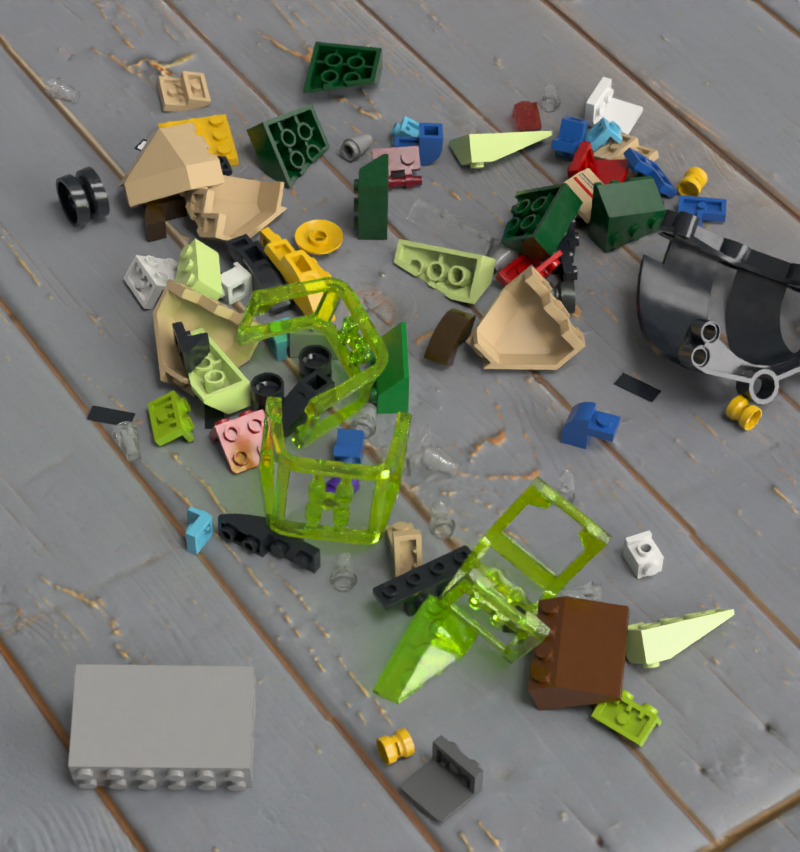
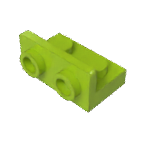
M173 390L147 403L154 440L159 446L182 435L189 443L194 441L192 431L195 430V427L189 417L188 412L191 411V408L185 397L181 398Z
M622 689L621 701L605 702L597 705L591 715L592 718L639 747L643 746L655 725L659 727L662 723L657 715L659 712L657 709L645 702L642 706L634 702V696Z

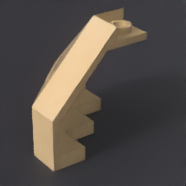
M193 123L159 128L151 134L118 187L125 186V197L131 209H135L150 201L204 187L210 189L225 183L216 154L211 155L208 152V143L203 136L195 134L196 127Z
M223 175L225 183L218 187L210 189L204 187L179 193L187 202L185 207L191 220L196 221L199 237L224 244L226 241L244 234L252 238L287 209L281 206L285 183L281 181H255Z
M532 265L502 289L466 340L483 359V369L557 370L586 346L584 335L578 327L575 328L569 320L570 314L562 302L552 295L551 291L553 289L548 281Z
M169 279L153 311L160 379L162 382L181 388L193 397L196 396L191 388L189 376L184 370L174 343L172 323L182 321L185 330H190V332L203 328L237 368L250 360L266 326L243 313L230 309L227 305L211 297H206L196 292L195 289Z

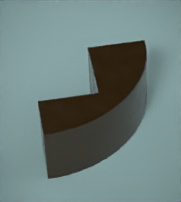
M180 194L150 201L145 209V226L148 243L167 238L165 221L187 216L186 200Z
M455 308L447 311L433 332L424 358L446 366L453 365L459 343L462 340H467L471 335L476 316Z

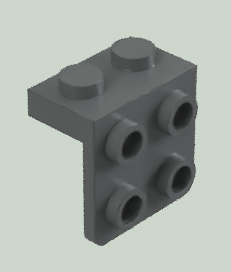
M440 735L433 741L432 759L401 784V792L435 822L441 824L482 791L483 770L477 761L470 760L464 755L457 744L449 742Z

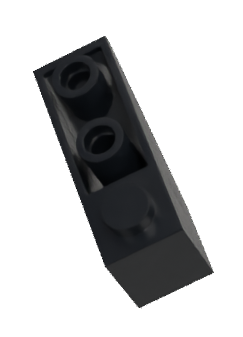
M317 369L294 386L267 418L277 443L335 405V382Z

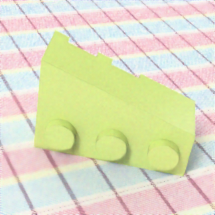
M195 238L190 245H185L180 252L175 281L195 289L196 292L206 297L218 300L222 296L219 253Z

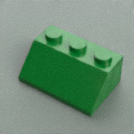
M401 322L375 341V351H370V366H375V369L371 370V385H376V388H372V403H377L378 414L408 413L409 366L406 322Z

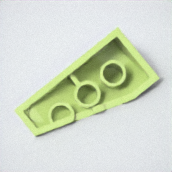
M552 131L469 134L449 140V145L461 165H470L471 169L484 168L485 163L493 162L552 136Z
M399 239L394 263L425 281L429 286L439 290L448 298L475 304L491 284L496 259Z
M203 328L191 331V335L205 333ZM208 335L210 353L191 373H188L192 390L204 404L227 414L251 406L250 381Z
M717 608L684 615L685 620H683V617H667L659 619V622L628 625L626 657L630 663L642 664L643 668L660 666L659 661L671 659L732 617L734 609Z

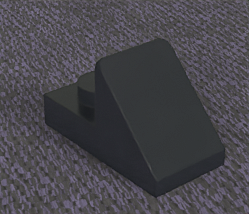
M182 321L172 323L174 343L186 374L191 373L210 353L208 333L191 335L190 330H185Z

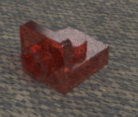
M521 101L514 105L512 118L516 120L518 132L541 130L542 125L537 102Z

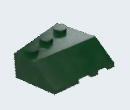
M315 41L303 94L378 84L383 68L382 48Z
M313 104L267 120L246 130L264 174L275 181L285 182L284 187L286 189H289L306 172V169L312 163H315L330 147Z
M383 154L360 168L359 179H354V194H358V197H354V212H358V215H354V230H358V240H387L389 154Z
M652 176L629 178L626 182L621 183L618 180H612L609 184L605 185L601 182L594 183L589 238L604 253L618 249L632 241L639 240L641 237L658 231L666 210L654 178Z
M567 183L517 191L515 198L518 201L511 208L510 212L513 214V217L506 224L501 240L503 246L533 259L549 258L557 251V246L567 234V229L578 215V210L583 204Z

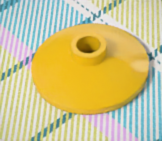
M311 220L298 227L295 232V242L301 250L303 249L307 253L316 255L327 254L340 247L343 242V232L338 225L331 221Z

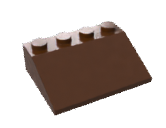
M567 596L539 600L528 683V692L539 711L621 701L630 612L628 606Z

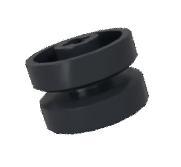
M89 166L78 170L75 177L68 174L56 179V191L59 202L67 219L74 227L89 223L90 217L97 220L109 215L110 207L106 190L93 168Z

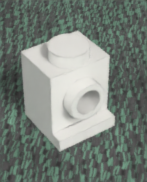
M238 262L233 263L232 269L221 274L222 296L219 299H223L228 305L253 293L252 274Z
M650 530L625 538L623 557L637 579L653 576L662 571L664 557L653 541Z

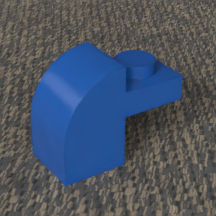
M571 116L562 118L559 136L553 139L551 149L555 150V155L574 159V153L578 150L580 143L585 142L589 124L588 120Z
M419 123L418 137L394 136V147L418 146L420 166L429 165L441 155L443 125L442 123Z
M594 402L578 403L572 407L565 422L561 443L586 449L591 436L613 442L621 417L597 411L596 403Z
M338 428L337 442L334 445L333 451L335 459L334 470L346 469L348 471L361 472L365 446L364 430Z

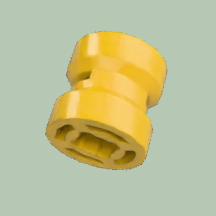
M698 167L688 168L677 185L680 195L698 197L708 179L705 171Z
M738 395L728 405L726 416L731 420H737L739 426L748 431L759 422L762 410L756 405H750L749 400L744 396Z
M406 728L396 730L394 735H383L376 739L379 755L387 766L396 763L400 757L408 758L415 754L413 740Z

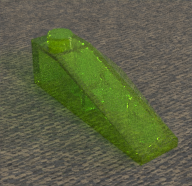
M429 595L412 619L373 688V693L398 705L422 688L425 681L435 674L438 676L443 673L445 667L453 661L458 662L465 657L478 638L477 632L454 605Z

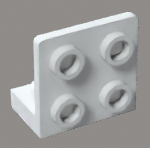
M603 77L586 102L584 120H588V125L593 127L604 117L609 122H616L621 128L620 133L628 135L642 114L643 107L612 98V79Z
M135 255L123 279L144 309H152L169 279L175 281L178 262L171 258L161 259L150 255Z

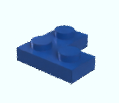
M630 147L623 153L628 160L627 166L633 172H641L643 176H652L661 196L665 194L673 198L678 193L656 162Z
M679 195L678 213L679 211H684L700 218L698 224L700 227L702 220L725 222L727 199Z

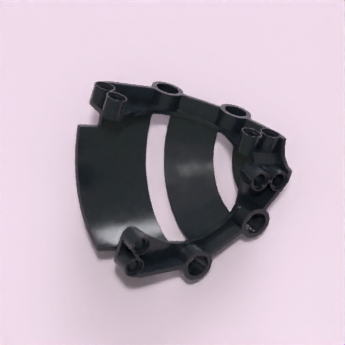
M667 209L658 228V235L670 241L663 263L643 254L638 274L636 293L637 317L644 339L656 354L683 368L736 380L738 395L744 396L749 402L763 405L770 403L778 393L779 380L800 372V349L796 353L791 352L784 343L780 329V313L786 289L788 288L800 293V264L789 263L753 250L737 241L721 237L698 226L700 218L684 211H679L678 213ZM719 264L737 270L730 291L726 317L727 336L731 351L719 339L721 334L719 324L708 320L709 299ZM758 378L761 379L762 384L759 392L755 394L753 386Z

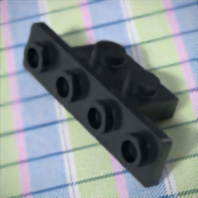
M464 545L374 587L372 593L385 610L404 603V611L411 617L417 613L425 612L430 607L442 601H448L457 594V577L478 568L480 561L468 546Z

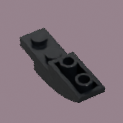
M573 219L567 229V234L557 246L556 252L559 250L563 252V255L558 259L561 263L550 272L551 275L559 274L561 282H574L578 279L577 266L572 265L575 257V247L579 246V233L574 232L576 226L575 219Z
M247 234L225 242V250L236 262L252 274V289L273 314L295 305V301L288 294L289 287L282 274L264 252V247L258 240L253 242Z
M220 514L218 516L219 535L226 541H232L250 553L264 557L271 551L277 557H283L296 564L299 568L306 569L314 574L321 567L320 549L305 542L304 531L278 520L249 514Z

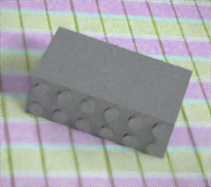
M76 664L68 762L74 784L79 785L82 789L109 786V788L116 790L125 789L127 786H138L143 790L156 789V786H168L172 790L198 787L200 790L211 791L215 790L216 787H228L232 791H242L246 787H252L256 707L254 666Z

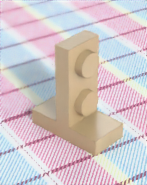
M406 522L386 525V536L394 560L395 577L423 565L420 529H414L413 523Z

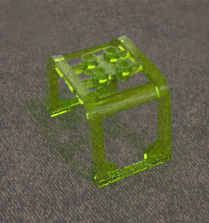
M325 277L253 291L235 335L239 346H243L273 336L310 328L317 329L326 336L350 379L310 399L305 409L308 418L304 424L296 428L292 437L294 444L299 449L305 448L361 412L369 400L370 390L374 382L382 374L388 363L389 354L386 345L353 289L346 282L338 278ZM323 292L314 315L251 326L254 316L267 312L278 302ZM341 299H343L351 315L343 319L342 329L337 330L331 323V320ZM358 330H361L363 337L358 333ZM373 351L376 363L361 372L359 366L371 360L370 352ZM357 391V400L317 422L322 412Z
M268 397L266 399L258 469L266 524L278 534L296 538L356 545H369L381 540L385 535L401 488L412 415L397 412L393 438L386 460L382 464L363 465L294 456L285 449L282 427V398ZM276 461L278 463V468L276 476V485L274 489V472ZM291 471L313 474V479L308 484V498L310 501L305 506V519L307 523L285 520ZM324 476L341 478V482L336 486V493L326 492ZM352 479L375 481L367 529L345 528L350 520L351 509L349 504L352 502L354 487L351 484ZM323 509L327 511L333 510L334 526L318 525L322 519Z
M537 476L482 536L443 590L436 604L444 611L446 609L500 651L502 657L512 664L540 644L551 630L537 618L539 600L555 598L563 587L607 546L613 536ZM554 503L583 527L578 536L584 549L558 575L503 532L528 504L547 510ZM489 547L545 590L536 604H533L526 598V593L522 587L513 585L504 577L499 569H490L480 561ZM467 593L469 595L468 603L473 609L479 610L482 608L490 615V621L494 626L502 627L506 625L516 634L508 646H506L454 603ZM520 606L526 613L523 615L515 607Z

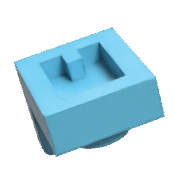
M404 116L400 123L396 122L390 133L393 136L391 145L394 146V136L418 137L419 123Z
M603 117L587 132L585 141H590L593 152L605 145L609 137L621 143L623 141L620 133L621 128L616 122H609Z
M288 317L266 323L267 343L277 361L287 359L291 320Z
M190 506L187 509L188 527L185 532L187 551L197 555L214 534L213 518L206 511Z

